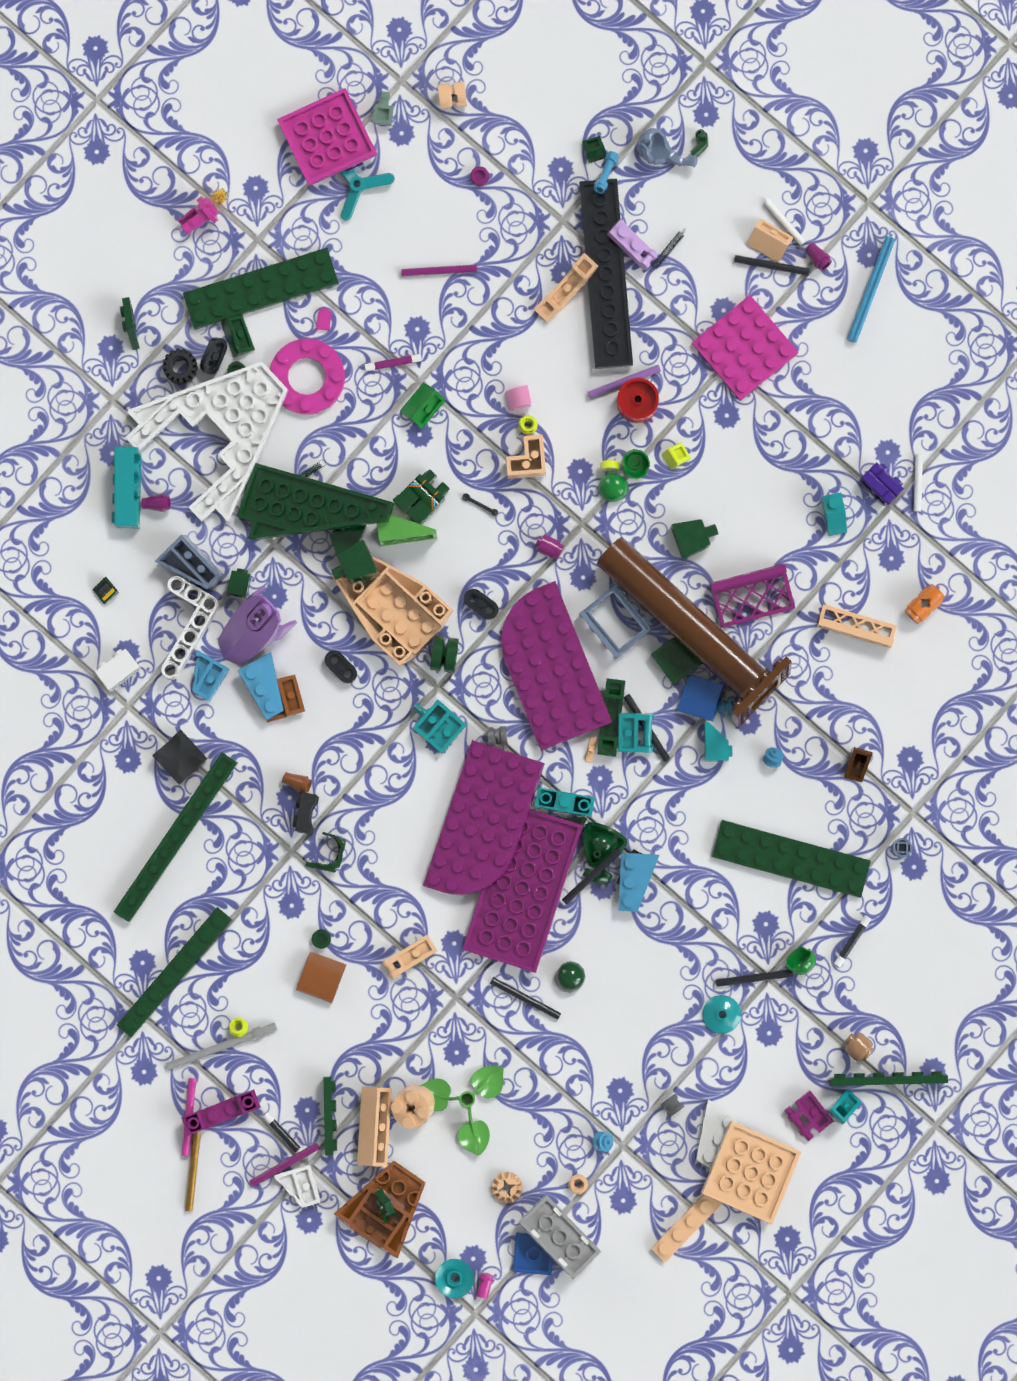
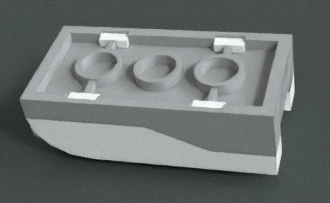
M547 1195L538 1201L518 1222L571 1279H575L602 1252Z

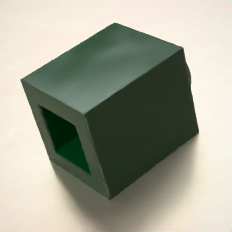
M237 568V571H231L227 589L228 595L247 599L252 579L251 574H248V570Z

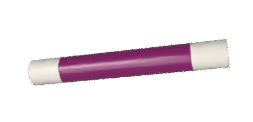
M421 354L378 361L365 364L366 371L415 363L422 361Z

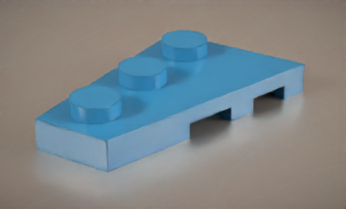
M271 652L237 671L266 721L283 712Z
M621 853L618 911L638 912L659 855Z

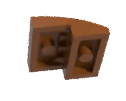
M295 675L277 679L283 712L267 720V722L305 712Z
M310 951L296 991L333 1003L347 964Z

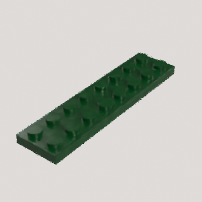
M324 248L184 292L183 296L194 330L222 322L229 317L244 315L339 285L328 248Z
M721 820L712 857L858 898L862 896L871 860Z

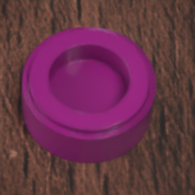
M481 166L475 167L470 174L471 182L478 187L486 185L489 181L487 169Z

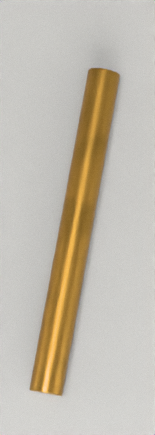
M194 1133L192 1140L185 1211L191 1212L193 1211L201 1133Z

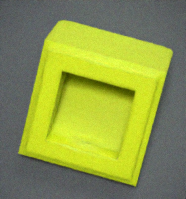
M682 442L662 453L671 470L691 459Z

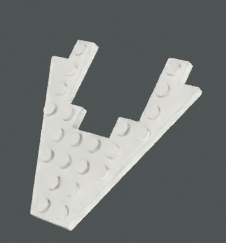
M259 362L129 409L127 412L139 425L125 438L133 447H138L141 451L179 414L192 427L208 415L231 440L218 453L230 469L192 503L189 508L202 522L215 510L229 522L288 393V389L263 362Z

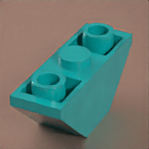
M538 787L535 806L557 812L592 817L595 797Z

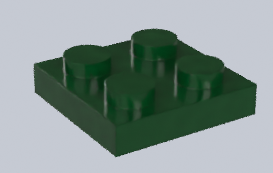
M675 637L651 653L652 658L673 685L702 665Z

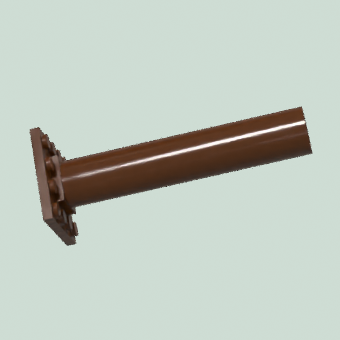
M623 537L618 538L611 544L597 561L596 565L740 698L732 707V724L737 728L791 674L792 661L787 656L783 660L779 658L774 663L772 671L768 668L764 669Z

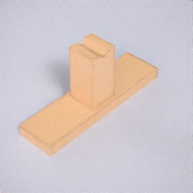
M590 737L585 760L587 762H592L597 738Z

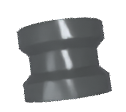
M676 1094L660 1104L662 1108L667 1110L668 1117H671L685 1107L683 1103L678 1101Z

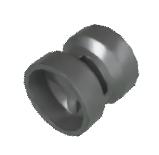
M500 726L498 729L487 727L488 746H495L496 744L508 745L506 726Z

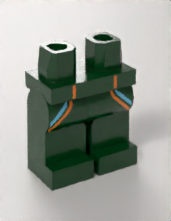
M430 469L423 475L419 474L393 499V502L413 522L421 525L445 501V496L450 490L444 482L436 489L431 485L437 478V475Z

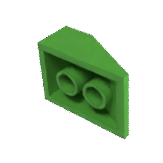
M391 515L389 522L377 523L381 546L437 539L436 529Z

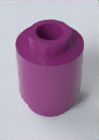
M544 534L543 537L539 536L535 547L538 548L537 552L552 559H558L564 545L560 544V541Z

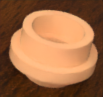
M580 1174L572 1176L568 1183L569 1189L575 1194L584 1193L588 1187L587 1179ZM575 1181H581L582 1186L576 1188L574 1185Z

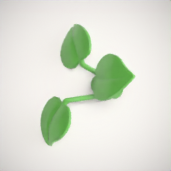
M487 1066L478 1069L472 1075L470 1081L472 1087L477 1090L474 1092L465 1091L456 1097H449L451 1087L443 1079H432L420 1085L428 1088L435 1099L434 1111L445 1110L448 1101L455 1100L459 1101L461 1107L468 1110L470 1124H464L460 1127L458 1141L463 1148L475 1155H481L486 1149L490 1132L484 1121L479 1120L473 1123L471 1107L474 1105L475 1095L479 1092L482 1097L487 1099L494 1098L500 1094L503 1088L504 1071L503 1067Z

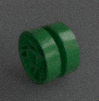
M435 635L430 670L440 671L442 664H444L445 672H455L459 638L449 637L447 645H445V637Z

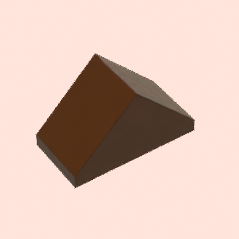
M853 747L844 778L863 782L873 752Z

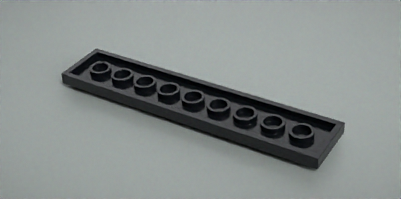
M617 178L607 179L608 186L602 194L594 191L596 180L579 181L585 254L598 265V268L588 280L595 369L633 366L624 253L607 235L617 221L621 219Z

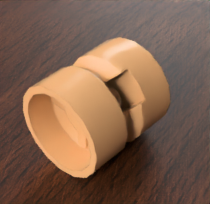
M456 82L452 86L448 83L438 85L441 109L451 108L452 105L456 107L467 106L464 82Z

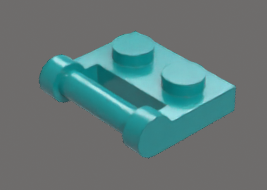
M619 713L618 752H653V746L651 745L653 713ZM639 720H644V745L642 746L638 745Z

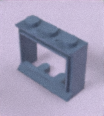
M616 585L579 613V616L586 621L591 631L595 632L601 643L612 653L614 659H617L651 631L649 626L652 625L645 616H640L637 612L639 611L637 605L633 601L629 602L626 599L627 593ZM612 593L643 629L620 649L590 613L592 609Z

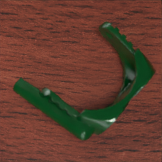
M322 832L323 835L330 836L337 842L338 855L331 863L306 862L305 866L335 873L342 862L346 839L331 833Z

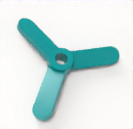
M354 170L340 172L350 185L349 193L341 211V218L345 221L351 219L361 192L365 189L392 184L395 180L392 173H384L361 178ZM357 182L361 183L359 187H355Z

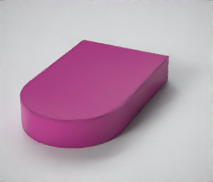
M322 308L318 312L316 329L330 331L331 311L327 308Z

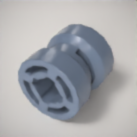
M899 838L892 843L891 852L898 858H904L912 852V844L908 839Z

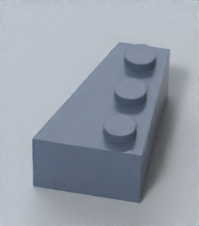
M180 535L154 561L206 589H213L225 577L187 535Z

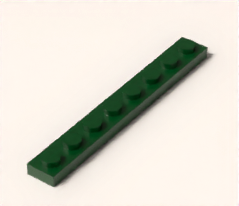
M217 907L118 1022L117 1026L132 1038L233 919Z

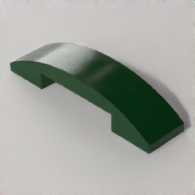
M606 679L604 703L612 723L600 728L597 755L616 757L619 737V713H622L625 680Z

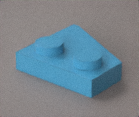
M197 650L196 668L194 669L195 681L193 682L192 692L210 702L230 669Z

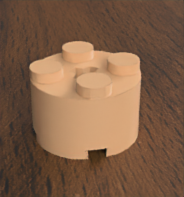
M416 1084L408 1085L394 1098L391 1104L392 1114L395 1120L406 1129L419 1127L433 1114L435 1099L428 1088Z

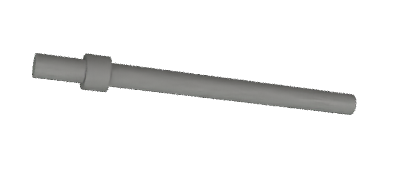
M274 1022L261 1028L258 1026L242 1037H234L166 1063L167 1069L169 1071L248 1040L262 1038L264 1034L277 1030L276 1024Z

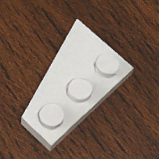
M709 1099L707 1100L696 1160L711 1168L729 1122L733 1121L739 1124L742 1118Z

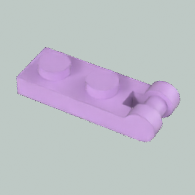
M621 219L607 233L643 270H647L650 262L658 257L657 252L650 249Z

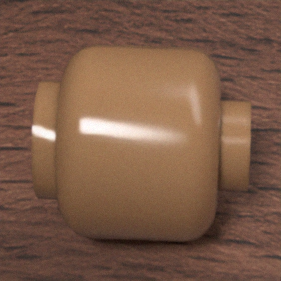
M851 1033L845 1040L847 1044L845 1052L856 1061H865L874 1050L872 1048L873 1042L862 1033H857L855 1036Z

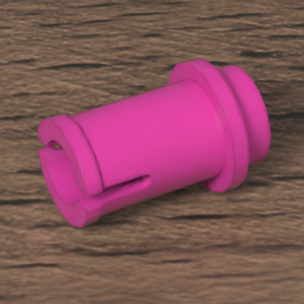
M482 1273V1276H479L481 1280L476 1293L477 1297L488 1299L491 1284L495 1281L493 1275Z

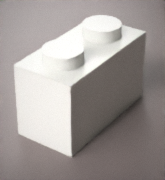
M126 649L116 651L110 661H103L97 666L98 670L95 671L110 692L141 669Z

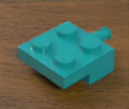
M438 699L427 710L417 703L416 706L418 708L414 706L413 709L421 717L413 727V730L443 754L467 724Z

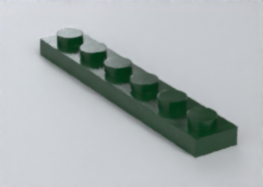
M931 1071V1075H923V1072H912V1076H904V1072H892V1076H885L884 1073H873V1077H865V1073H853V1077H846V1074H834V1078H829L830 1086L948 1083V1075H943V1071Z

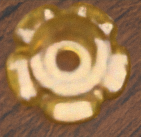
M221 188L212 194L213 203H218L219 205L224 203L228 199V191L226 192L224 188Z

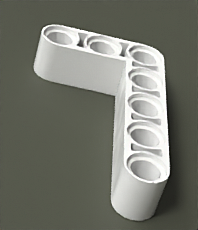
M179 576L169 579L168 588L174 595L195 606L196 610L162 665L161 672L169 680H175L179 677L219 609V602L214 596ZM176 581L182 583V587L179 590L172 589V585ZM197 591V599L190 600L189 593ZM213 600L215 602L214 608L206 609V602ZM198 617L205 618V623L202 626L195 624ZM194 633L195 640L190 643L186 642V635ZM180 649L185 650V657L177 659L176 652ZM169 666H175V673L171 676L167 675L166 669Z

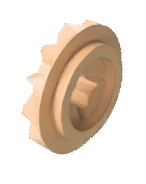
M500 1173L492 1182V1194L502 1203H513L522 1193V1182L514 1173ZM503 1180H505L508 1185L515 1184V1186H513V1188L510 1189L511 1196H509V1194L506 1191L499 1192V1190L504 1187Z

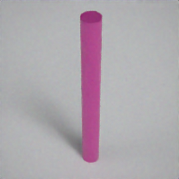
M189 1078L185 1116L192 1114L194 1110L197 1078ZM185 1127L181 1156H189L191 1135H187Z

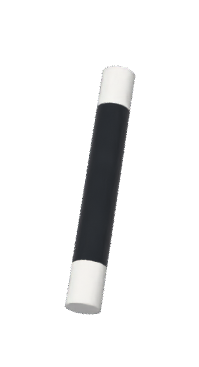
M866 915L863 917L834 962L839 968L842 966L871 921V918Z
M269 1112L263 1116V1119L295 1153L303 1150Z

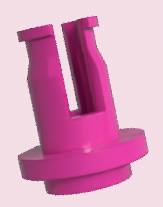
M199 197L197 199L198 205L188 211L183 218L177 220L187 235H190L191 231L198 229L209 220L213 223L218 221L217 215L219 211L208 197Z

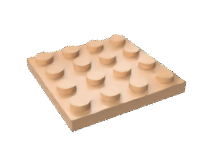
M730 1121L701 1194L769 1224H773L801 1151Z

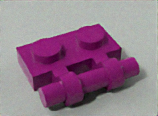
M810 1090L795 1101V1104L799 1107L798 1110L794 1112L791 1106L784 1110L788 1115V1120L796 1125L799 1129V1134L804 1136L807 1141L814 1137L810 1132L812 1128H815L820 1133L834 1122ZM804 1114L810 1122L805 1125L799 1118L800 1115Z

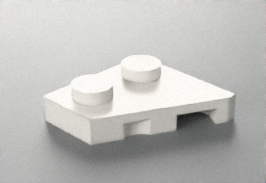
M311 1164L274 1175L275 1179L302 1208L321 1202Z

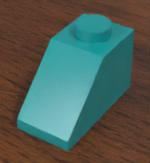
M842 493L822 496L820 500L828 536L847 533L846 512Z
M705 722V762L729 761V757L733 755L732 745H729V741L713 725Z

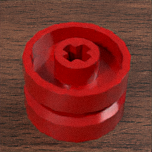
M632 378L626 381L618 392L617 410L621 417L631 423H644L650 420L656 413L659 403V394L655 385L643 378ZM638 398H640V399H641V402H640V403H637V402H635V400H637Z

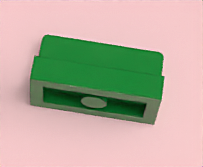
M422 383L401 408L400 412L422 429L446 400L436 389L426 383Z

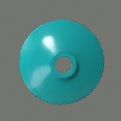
M717 995L706 1002L702 1013L703 1021L715 1033H729L738 1026L741 1020V1009L733 998L726 995ZM720 1011H725L726 1016L724 1018L719 1017Z
M449 1259L438 1267L435 1283L438 1290L444 1296L460 1298L471 1290L474 1283V1274L471 1267L465 1261ZM453 1274L458 1275L459 1278L455 1282L451 1280Z

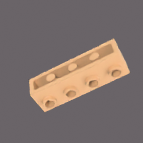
M362 1086L357 1165L387 1167L392 1088Z

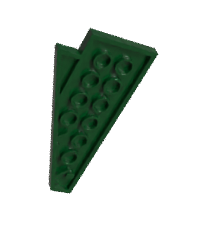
M256 463L244 492L237 517L253 522L248 539L254 541L389 522L394 503Z

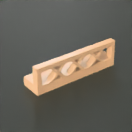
M824 604L817 623L819 628L887 648H891L893 645V638L897 627L893 624ZM825 611L834 612L837 619L834 621L825 619ZM846 616L852 617L855 625H845L841 619ZM866 621L872 625L874 630L870 632L865 631L859 625ZM882 627L890 628V636L880 635L878 630Z

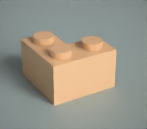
M543 435L524 436L525 455L506 457L508 479L546 476Z

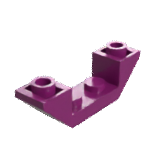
M253 1089L181 1117L189 1136L261 1108Z

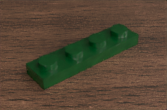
M332 1076L323 1077L325 1156L334 1155V1151H337V1139H334L333 1131H337V1120H333V1112L337 1110L336 1100H333V1092H336V1080L332 1081Z

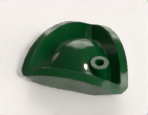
M588 822L585 824L583 832L584 852L588 865L595 868L617 847L622 851L627 845V839L609 826Z

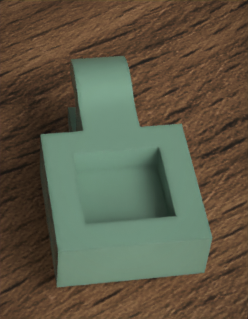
M382 91L381 104H375L373 124L392 126L394 106L389 105L390 92Z

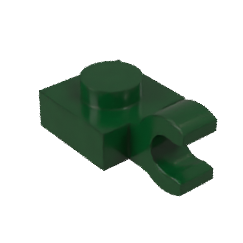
M380 1188L374 1192L377 1198L375 1203L381 1211V1218L387 1222V1216L393 1214L395 1217L396 1211L390 1199Z

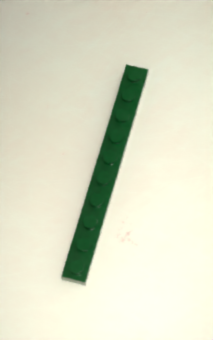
M221 752L113 911L115 914L127 922H131L238 762Z

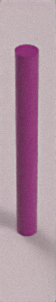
M477 264L401 269V276L477 272Z
M317 1142L251 1179L250 1184L252 1187H255L320 1149Z

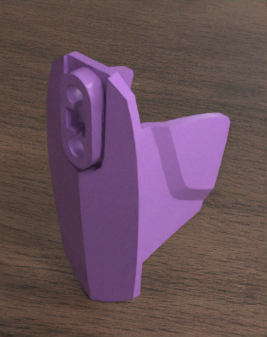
M265 586L253 592L231 616L220 634L218 641L224 659L242 665L274 641L282 639L297 624V621L293 620L284 625H279L281 622L279 611L266 596L260 595L267 589Z

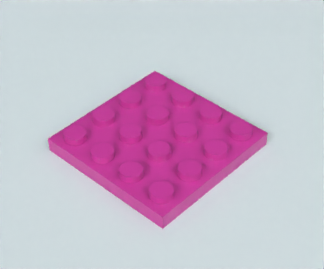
M346 88L277 119L308 186L377 156V152Z
M751 295L746 297L691 343L739 401L744 399L799 353Z

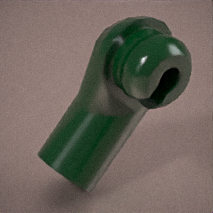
M703 129L696 131L697 145L690 151L696 157L704 152L709 145L708 134Z
M586 868L583 876L586 877L592 870ZM604 871L602 876L598 875L592 882L607 885L611 882L610 879H612L613 875Z

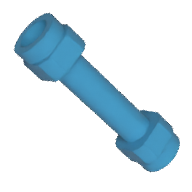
M609 151L604 159L606 164L600 179H597L594 183V191L602 194L607 189L608 183L606 181L612 167L618 162L619 155L614 151Z

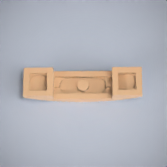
M584 253L572 266L569 273L548 296L544 297L534 310L546 322H549L578 293L598 268V265Z

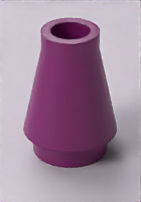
M814 242L806 247L805 250L808 252L816 269L823 271L832 263L831 256Z
M162 493L142 498V509L161 512L170 510V496Z

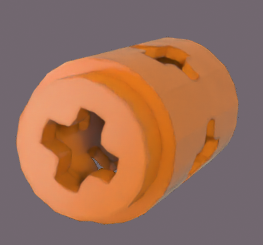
M931 584L926 586L918 594V597H915L907 605L904 611L916 624H919L943 603L945 596L935 585ZM921 600H922V601H926V600H927V601L929 602V603L927 604V606H928L929 608H927V607L922 608V607H921V605H922Z

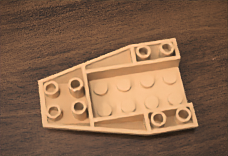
M372 556L380 576L350 584L347 577L344 576L335 580L372 640L399 666H402L416 657L435 635L443 629L453 610L427 585Z

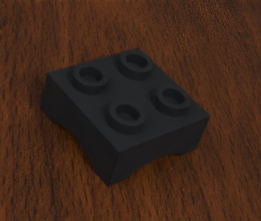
M181 729L152 755L179 785L208 759Z
M302 792L301 796H297L296 807L299 810L298 815H294L292 825L295 827V831L313 835L312 813L319 801V796L316 794Z

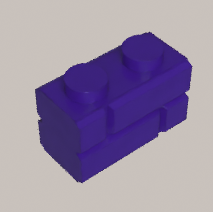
M876 462L859 481L887 507L903 491V483L896 476L893 478L888 473L889 469L883 463L879 465Z

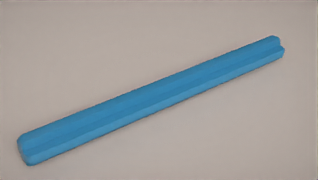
M885 237L847 340L856 343L858 341L895 242L893 237Z

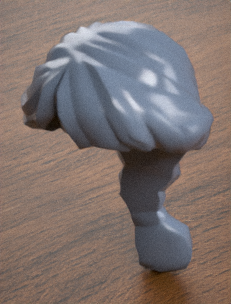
M650 128L643 132L638 140L637 151L649 164L653 163L656 165L668 161L679 167H695L698 160L696 156L689 155L686 158H682L673 151L666 136L660 129Z

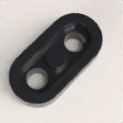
M214 337L209 341L200 361V368L204 373L215 374L219 370L227 351V343L224 339Z
M470 589L465 593L464 602L466 606L481 617L491 620L498 615V605L477 589ZM476 596L477 601L474 603L471 602L470 597ZM491 607L493 611L488 614L485 609Z
M332 650L326 654V666L343 683L350 684L356 680V668L339 651ZM333 657L338 658L336 664L331 663ZM346 671L351 672V676L349 678L344 676V673Z

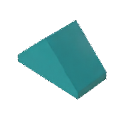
M847 1089L827 1110L843 1125L862 1102Z

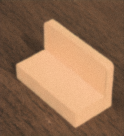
M760 219L749 237L747 245L779 262L794 237Z

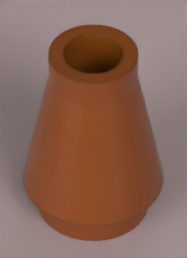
M286 772L282 778V783L301 794L302 792H309L312 780L308 776Z

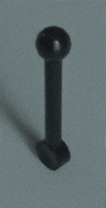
M467 493L463 494L462 498L464 501H470L491 512L492 516L498 515L497 509L487 507L472 499Z

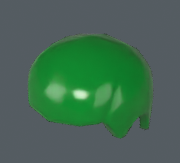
M632 449L624 454L621 466L623 472L629 478L640 479L647 475L650 461L645 452Z
M616 473L605 475L598 485L599 494L604 500L609 502L624 499L629 491L627 480Z
M803 946L795 949L786 959L787 968L796 975L809 973L816 964L815 953L810 948L806 949Z

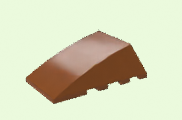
M392 1161L338 1209L334 1215L370 1243L398 1259L426 1182L396 1161ZM380 1188L390 1199L396 1211L395 1217L393 1214L387 1216V1222L381 1218V1211L375 1203L377 1198L374 1192Z

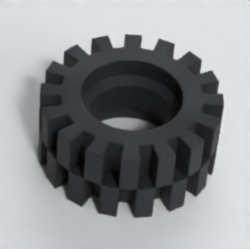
M177 348L175 351L171 350L170 354L165 355L166 358L163 359L162 368L168 380L178 385H181V383L187 384L188 381L191 382L198 367L197 361L191 352L183 348L182 350ZM184 360L187 363V369L184 373L179 374L173 370L175 361Z

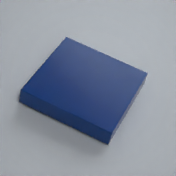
M689 674L677 711L713 722L725 685Z
M516 1232L513 1272L552 1275L553 1259L528 1233Z

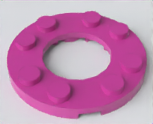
M315 339L292 341L277 352L270 365L271 372L288 389L282 406L291 412L302 415L317 414L330 408L343 391L345 384L343 363L336 351L322 341ZM304 358L318 361L323 366L326 374L325 382L321 389L309 395L300 394L295 391L288 380L289 370L292 365Z

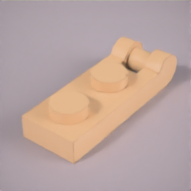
M426 935L382 962L384 968H387L392 980L436 953L437 949L429 936ZM397 960L401 965V967L398 969H396L393 965V963Z

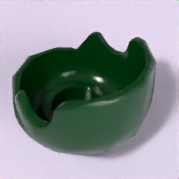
M572 961L563 963L555 975L557 986L562 991L568 993L579 990L586 977L584 968L579 963Z

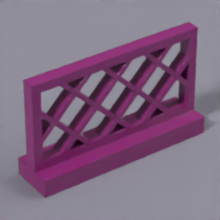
M785 564L709 583L721 628L795 609ZM783 576L785 584L781 590L772 586L775 578ZM759 582L768 585L763 595L753 590ZM740 587L749 590L744 600L735 596ZM770 587L779 592L774 602L765 597ZM726 592L731 595L726 605L719 602L718 593ZM752 592L761 597L756 607L746 602ZM782 594L788 597L790 606L781 607L776 604ZM733 597L742 602L737 612L728 607ZM763 599L772 603L771 608L767 612L758 609ZM744 604L754 609L748 617L739 614ZM726 609L735 613L732 621L724 623L722 615Z

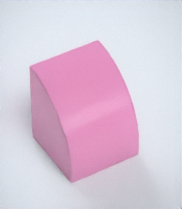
M528 385L516 387L505 392L509 411L531 407Z

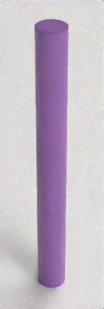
M655 365L587 393L591 399L620 388L626 381L632 378H645L661 372L659 365Z

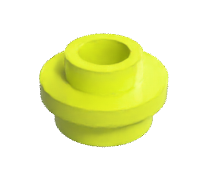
M526 415L520 419L519 429L522 433L529 435L537 430L538 423L533 416ZM530 422L532 424L531 428H526L524 426L525 423Z
M235 1018L229 1024V1031L235 1037H242L248 1031V1023L243 1018ZM242 1025V1029L237 1031V1026Z

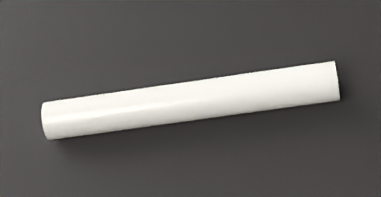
M770 199L766 200L764 205L789 234L794 237L795 241L802 246L806 240Z
M922 454L915 455L914 512H921Z

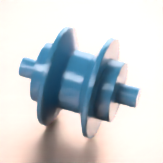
M730 698L728 702L720 700L717 711H719V714H722L723 718L727 713L732 717L734 702Z
M768 748L765 751L763 762L771 768H778L781 766L784 754L777 748Z
M600 1131L594 1135L593 1146L597 1151L608 1152L613 1147L614 1140L610 1133Z

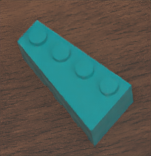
M115 447V455L113 456V466H115L113 485H115V493H112V504H115V512H112V523H115L116 528L140 529L142 453L138 447Z

